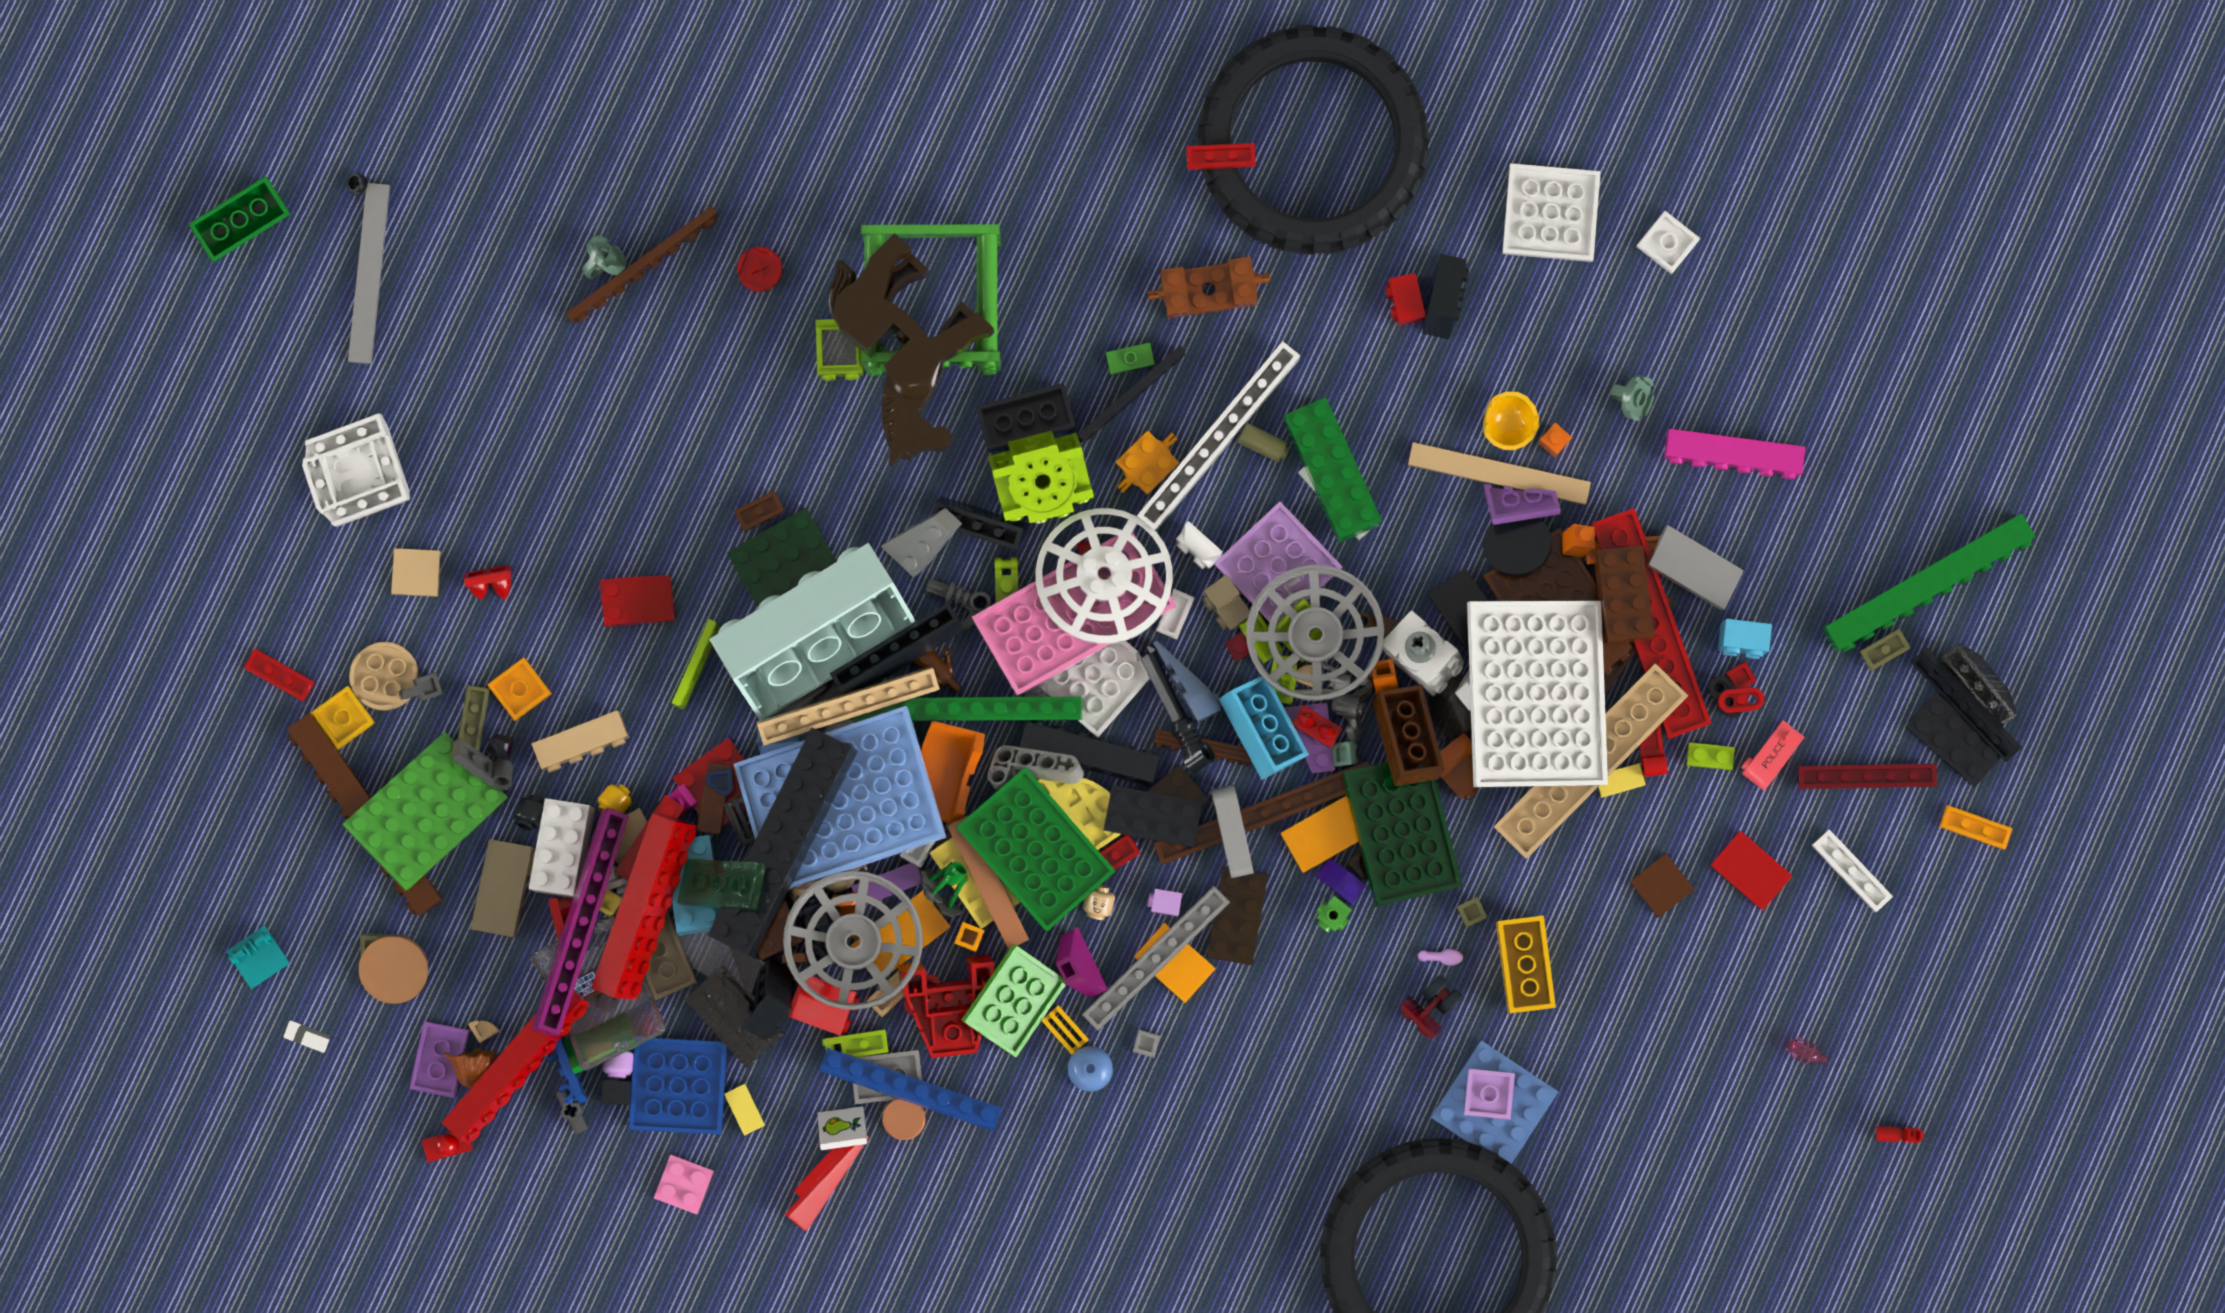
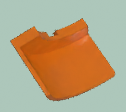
M932 721L925 735L921 753L941 821L952 824L962 819L965 814L970 786L966 784H968L970 774L974 775L983 753L985 734Z

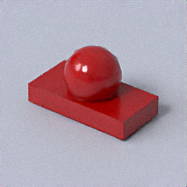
M452 1132L422 1140L427 1163L473 1150L471 1142L467 1144L460 1141Z

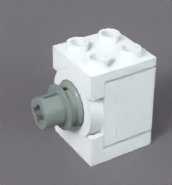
M1412 610L1384 639L1382 648L1389 659L1393 658V662L1419 685H1422L1433 697L1436 693H1441L1447 687V682L1452 676L1456 677L1463 669L1464 662L1459 651L1447 640L1445 641L1436 631L1431 629Z

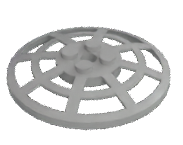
M1325 565L1301 566L1286 571L1274 578L1257 596L1247 620V646L1252 662L1259 674L1278 691L1302 700L1319 701L1332 699L1356 688L1374 669L1384 643L1383 617L1371 591L1352 574ZM1319 574L1338 577L1354 587L1346 597L1333 590L1319 588ZM1309 575V589L1298 591L1285 600L1275 591L1276 588L1290 579ZM1361 593L1373 609L1377 627L1363 628L1360 614L1352 604ZM1310 596L1311 608L1298 613L1290 606L1293 602ZM1320 596L1330 597L1340 602V604L1333 612L1320 608ZM1269 597L1278 607L1271 617L1268 632H1254L1258 612L1264 601ZM1347 609L1353 616L1357 629L1343 630L1339 618ZM1284 612L1292 620L1288 632H1275L1277 622ZM1315 629L1322 632L1321 639L1317 641L1309 637L1310 632ZM1377 636L1374 655L1367 668L1363 671L1354 662L1361 652L1364 638ZM1357 638L1355 649L1350 658H1347L1339 651L1343 639ZM1254 641H1267L1269 643L1271 654L1279 665L1270 675L1258 658ZM1275 642H1289L1294 652L1284 661L1278 653ZM1333 657L1342 665L1335 671L1322 675L1321 662ZM1300 659L1311 662L1312 675L1300 673L1292 667ZM1347 670L1357 677L1351 684L1340 690L1322 694V681L1334 679ZM1285 673H1288L1299 680L1312 682V694L1292 691L1279 684L1277 680Z
M848 871L824 877L812 884L801 894L788 915L784 928L783 944L788 967L797 983L805 992L828 1006L846 1010H859L880 1005L904 989L919 965L922 954L923 934L918 913L911 900L900 888L879 875L868 872ZM860 880L858 894H845L830 900L822 889L839 881ZM869 882L887 888L901 900V903L890 910L881 901L867 896ZM815 894L822 906L812 916L807 929L793 926L802 906ZM856 901L854 914H847L841 917L834 907L844 902ZM868 903L877 907L885 915L873 922L864 916L865 904ZM906 910L911 915L915 927L916 947L902 945V933L896 918ZM827 912L833 920L828 932L814 931L819 919ZM889 923L892 924L895 933V944L883 943L879 930ZM791 936L805 938L806 954L811 966L800 973L792 956ZM851 936L859 937L860 945L856 948H850L847 945L848 938ZM812 940L826 942L828 955L818 962L813 953ZM879 953H892L893 957L884 971L880 972L874 963ZM900 955L914 956L907 974L893 989L885 978L895 968ZM833 962L844 968L842 981L830 977L823 969ZM867 968L873 979L865 982L851 983L854 970ZM818 974L828 984L840 988L838 1001L819 994L805 980ZM878 984L885 993L882 997L868 1002L847 1003L850 990L866 989Z

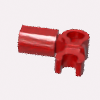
M1876 1126V1141L1900 1142L1901 1139L1903 1140L1902 1142L1920 1143V1140L1924 1141V1131H1920L1919 1128H1903L1901 1130L1900 1127Z

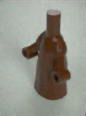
M945 647L942 650L944 661L934 649L913 661L921 669L932 666L938 685L947 684L956 694L962 689V686L953 678L954 668L951 664V649L949 647Z

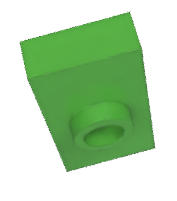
M1150 343L1106 352L1110 376L1155 366Z

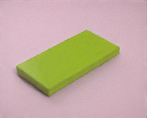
M711 619L707 622L672 701V704L681 710L685 709L713 645L709 639L717 635L720 629L718 623Z

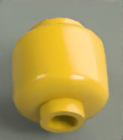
M610 784L597 799L598 809L602 811L610 808L624 813L632 804L629 796L630 791L622 784H619V786Z

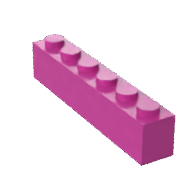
M1669 429L1666 434L1663 459H1669L1671 464H1682L1683 461L1691 462V466L1705 467V464L1714 465V469L1724 471L1728 470V467L1736 468L1737 472L1746 474L1750 473V471H1759L1761 476L1771 477L1773 473L1781 474L1784 479L1794 480L1802 474L1805 447Z

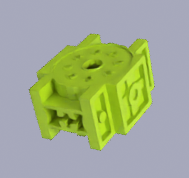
M1052 430L1009 441V451L988 456L1005 521H1018L1027 515L1029 523L1041 524L1049 518H1063L1068 516L1069 513L1074 512L1072 503L1082 504L1088 502L1090 498H1094L1082 447L1076 433L1054 438Z

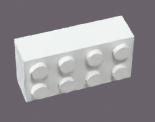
M545 798L529 883L530 890L544 894L574 897L588 853L595 814L594 807L586 804Z

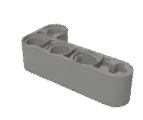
M1004 745L996 749L988 771V780L997 792L1025 767L1036 779L1069 784L1081 781L1084 772L1075 756Z
M1234 785L1210 789L1231 878L1253 874V866Z

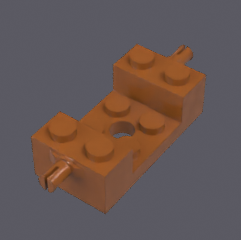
M1251 256L1230 259L1225 264L1184 270L1183 267L1164 269L1160 272L1161 289L1148 291L1149 300L1163 299L1167 319L1257 306V284L1271 282L1270 274L1268 272L1256 275L1252 268ZM1205 284H1212L1215 287V292L1212 295H1205L1203 293L1202 287Z

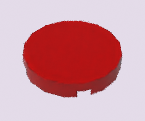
M758 246L747 250L738 261L737 272L739 279L751 291H769L778 284L782 277L783 268L781 260L774 251L767 247Z

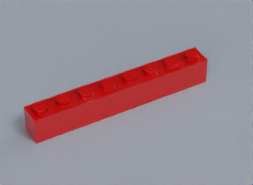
M574 989L560 1035L555 1037L531 1030L535 1014L441 1123L460 1141L469 1144L477 1139L480 1130L494 1119L495 1113L500 1107L509 1102L514 1091L524 1085L527 1076L532 1071H535L540 1066L541 1060L555 1049L556 1043L560 1038L570 1032L573 1023L586 1013L590 1003Z

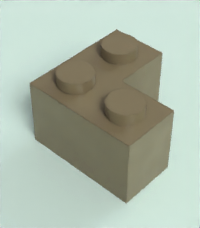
M1227 575L1204 590L1202 602L1210 612L1214 610L1218 618L1216 621L1223 630L1227 628L1231 632L1248 619L1250 610L1239 596V591Z

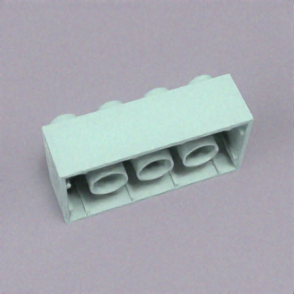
M867 543L861 548L853 547L845 550L838 557L836 563L823 571H813L804 575L799 580L798 586L785 594L766 598L760 603L757 611L742 620L734 619L728 621L719 629L718 634L709 640L733 681L761 721L832 679L831 672L916 621L872 547Z

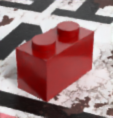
M1416 273L1390 278L1388 285L1385 286L1387 299H1392L1393 307L1390 308L1392 320L1397 321L1398 326L1424 321L1426 315Z

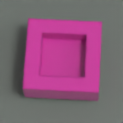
M684 784L677 787L669 796L685 807L681 815L688 812L697 803Z

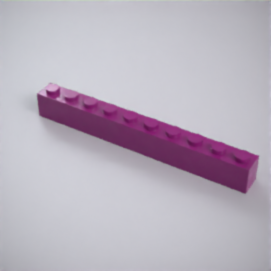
M610 808L602 810L533 1022L531 1029L533 1031L551 1037L560 1035L629 815Z

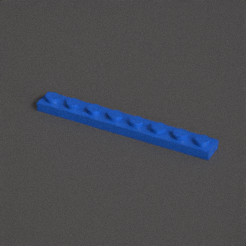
M829 1048L826 1049L819 1068V1072L991 1131L995 1130L1002 1110L1001 1107Z

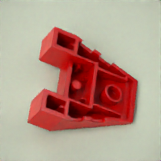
M989 954L966 957L968 979L927 984L926 969L919 962L913 977L904 989L901 990L931 1058L977 1053L982 1034L963 1022L962 1018L995 971L994 961ZM912 963L898 965L899 983L907 974Z

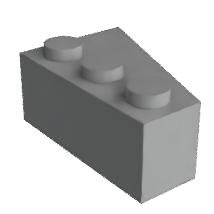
M944 508L902 533L895 535L881 545V547L912 577H915L930 564L962 523Z

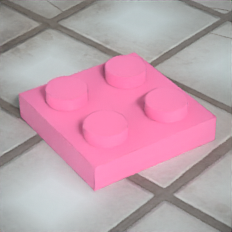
M670 1155L654 1199L698 1214L714 1171Z

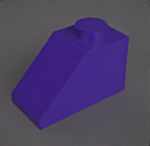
M1331 858L1315 875L1349 905L1366 888V885Z

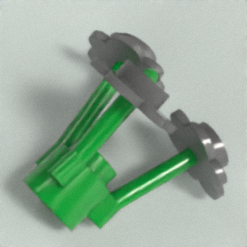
M950 862L937 873H933L929 867L920 872L922 887L926 890L924 892L926 899L931 902L936 901L939 911L945 916L956 917V915L962 913V910L957 907L958 905L955 903V900L963 885L968 881L965 877L967 875L966 868L959 862ZM945 874L943 876L944 879L939 883V877ZM945 884L951 886L956 884L957 887L950 900L938 896L937 892Z

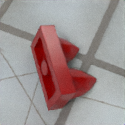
M509 564L466 572L464 575L465 587H468L475 597L482 600L487 593L488 583H491L496 594L503 600H506L511 589V566Z
M1304 705L1292 723L1295 728L1330 749L1343 729Z
M553 898L548 900L558 942L566 922L564 919L567 918L572 904V898Z

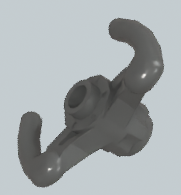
M1369 675L1359 684L1361 686L1365 685L1363 688L1351 695L1344 694L1335 697L1332 702V712L1338 716L1345 717L1350 725L1346 727V734L1350 741L1358 742L1363 736L1360 716H1364L1366 712L1365 700L1374 691V681Z

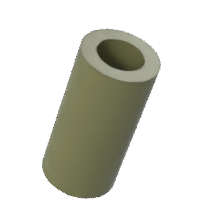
M1246 423L1237 442L1276 462H1279L1280 459L1285 460L1290 450L1287 447V441L1249 423Z

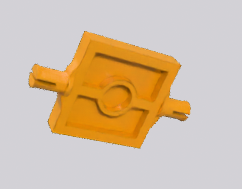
M1149 431L1143 434L1115 462L1126 477L1116 487L1120 489L1126 484L1120 490L1124 493L1133 484L1148 495L1179 464L1169 450V447L1178 438L1175 436L1168 442L1174 436L1172 432L1163 441L1156 439Z

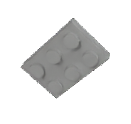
M919 1050L857 1057L858 1059L922 1080ZM853 1083L855 1104L897 1099Z

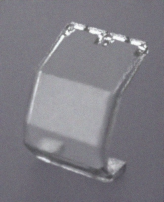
M613 914L595 922L579 976L599 966L615 920ZM560 940L530 955L533 966L537 967L545 983L547 982ZM645 976L641 984V993L637 996L636 1000L620 998L613 1000L611 996L603 994L599 1001H597L599 994L587 1000L590 1005L587 1007L586 1013L573 1023L569 1032L579 1065L583 1070L588 1071L604 1061H608L625 1051L643 1044L647 1040L649 1041L663 1034L666 1030L654 994Z

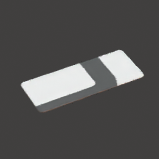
M289 1021L283 1037L324 1053L331 1036Z

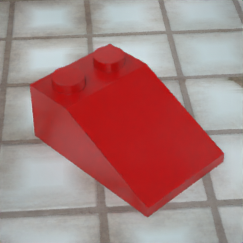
M670 575L600 580L603 618L606 628L675 621Z

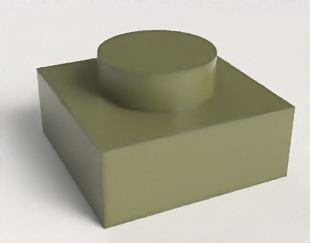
M1478 897L1456 907L1466 928L1487 918Z

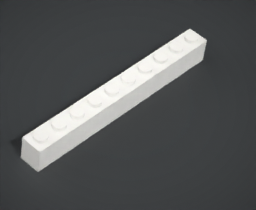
M1282 341L1137 515L1139 519L1154 531L1158 530L1299 361L1300 355Z

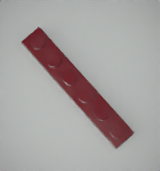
M1936 764L1797 767L1798 790L1937 787Z

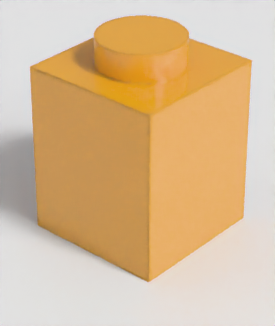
M963 922L954 944L977 953L985 930Z

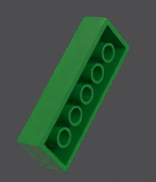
M1325 397L1285 414L1283 420L1308 473L1338 543L1379 527L1382 522L1381 517L1327 398Z

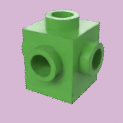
M1333 896L1328 903L1323 901L1316 910L1319 914L1316 919L1320 921L1317 925L1327 933L1330 930L1336 932L1337 929L1342 931L1350 921L1346 917L1352 909ZM1330 912L1336 914L1335 920L1329 918Z

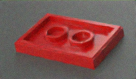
M1742 831L1735 835L1710 864L1715 871L1762 911L1792 877L1787 870Z

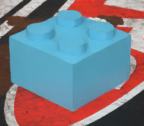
M1725 619L1720 623L1717 651H1723V655L1737 656V654L1742 653L1746 654V658L1759 659L1769 652L1772 624Z

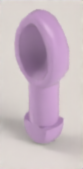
M1445 949L1441 952L1421 950L1418 953V959L1423 962L1440 961L1444 965L1454 966L1463 960V955L1455 949Z

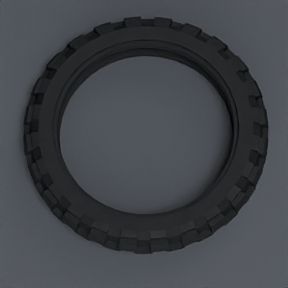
M1304 25L1286 30L1281 29L1269 33L1257 41L1254 40L1242 48L1220 70V73L1212 83L1201 109L1198 124V145L1232 144L1231 132L1236 112L1251 88L1271 72L1301 62L1333 64L1355 73L1378 93L1392 121L1395 140L1394 155L1386 178L1374 194L1365 202L1337 216L1311 219L1282 213L1263 202L1252 192L1243 180L1238 168L1201 169L1206 185L1213 199L1220 206L1221 211L1232 223L1234 222L1244 233L1255 240H1259L1268 244L1269 247L1284 252L1291 251L1305 255L1342 252L1351 247L1366 243L1382 231L1384 232L1406 210L1421 183L1428 157L1429 131L1425 108L1420 94H1418L1412 79L1405 69H1402L1392 55L1370 42L1371 40L1357 33L1353 34L1343 31L1341 28L1331 26L1316 27Z
M1431 1138L1405 1142L1377 1154L1353 1173L1335 1197L1323 1227L1320 1245L1321 1276L1329 1304L1334 1313H1375L1361 1290L1356 1273L1355 1247L1361 1224L1371 1206L1388 1189L1405 1179L1426 1173H1450L1469 1178L1488 1189L1500 1200L1516 1226L1522 1255L1520 1276L1516 1289L1501 1313L1545 1312L1554 1288L1557 1273V1246L1549 1213L1533 1185L1515 1166L1498 1154L1484 1147L1455 1139Z

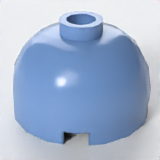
M1085 1046L1078 1049L1070 1057L1068 1063V1076L1071 1082L1078 1089L1086 1092H1096L1104 1088L1110 1082L1113 1074V1063L1110 1056L1103 1049L1095 1046Z

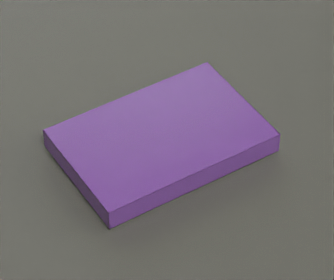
M424 1021L409 1089L456 1098L459 1080L456 1078L451 1062L443 1053L447 1052L452 1055L465 1053L470 1030Z

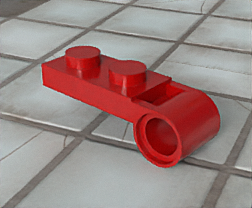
M1659 725L1639 745L1644 777L1666 775L1668 773L1661 726Z

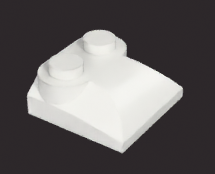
M1189 521L1176 538L1178 542L1176 546L1184 554L1189 552L1195 557L1193 562L1201 569L1205 567L1210 569L1222 556L1223 551Z

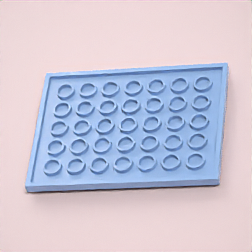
M907 706L825 733L855 748L858 752L789 890L946 838ZM805 740L734 764L755 839Z

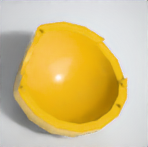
M1504 392L1494 396L1487 406L1483 420L1484 435L1494 446L1503 450H1516L1526 446L1534 438L1539 428V416L1535 405L1527 396L1519 392Z

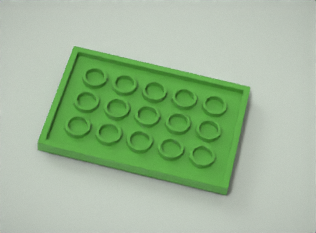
M446 732L442 733L342 825L406 892L508 799L502 790L493 788L452 759L454 741Z

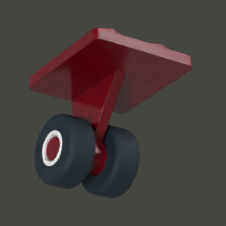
M1442 974L1438 975L1422 991V994L1428 1000L1435 997L1425 1009L1410 995L1399 1006L1402 1009V1015L1409 1021L1413 1020L1418 1025L1417 1029L1425 1037L1429 1036L1431 1039L1437 1035L1442 1027L1428 1014L1429 1011L1440 1002L1437 1009L1445 1015L1463 997L1457 989L1449 992L1444 987L1448 980Z

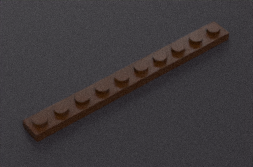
M1368 761L1240 810L1245 833L1346 795L1341 773L1370 766ZM1218 819L1198 826L1194 848L1160 841L1154 843L1161 864H1167L1221 843L1222 837Z

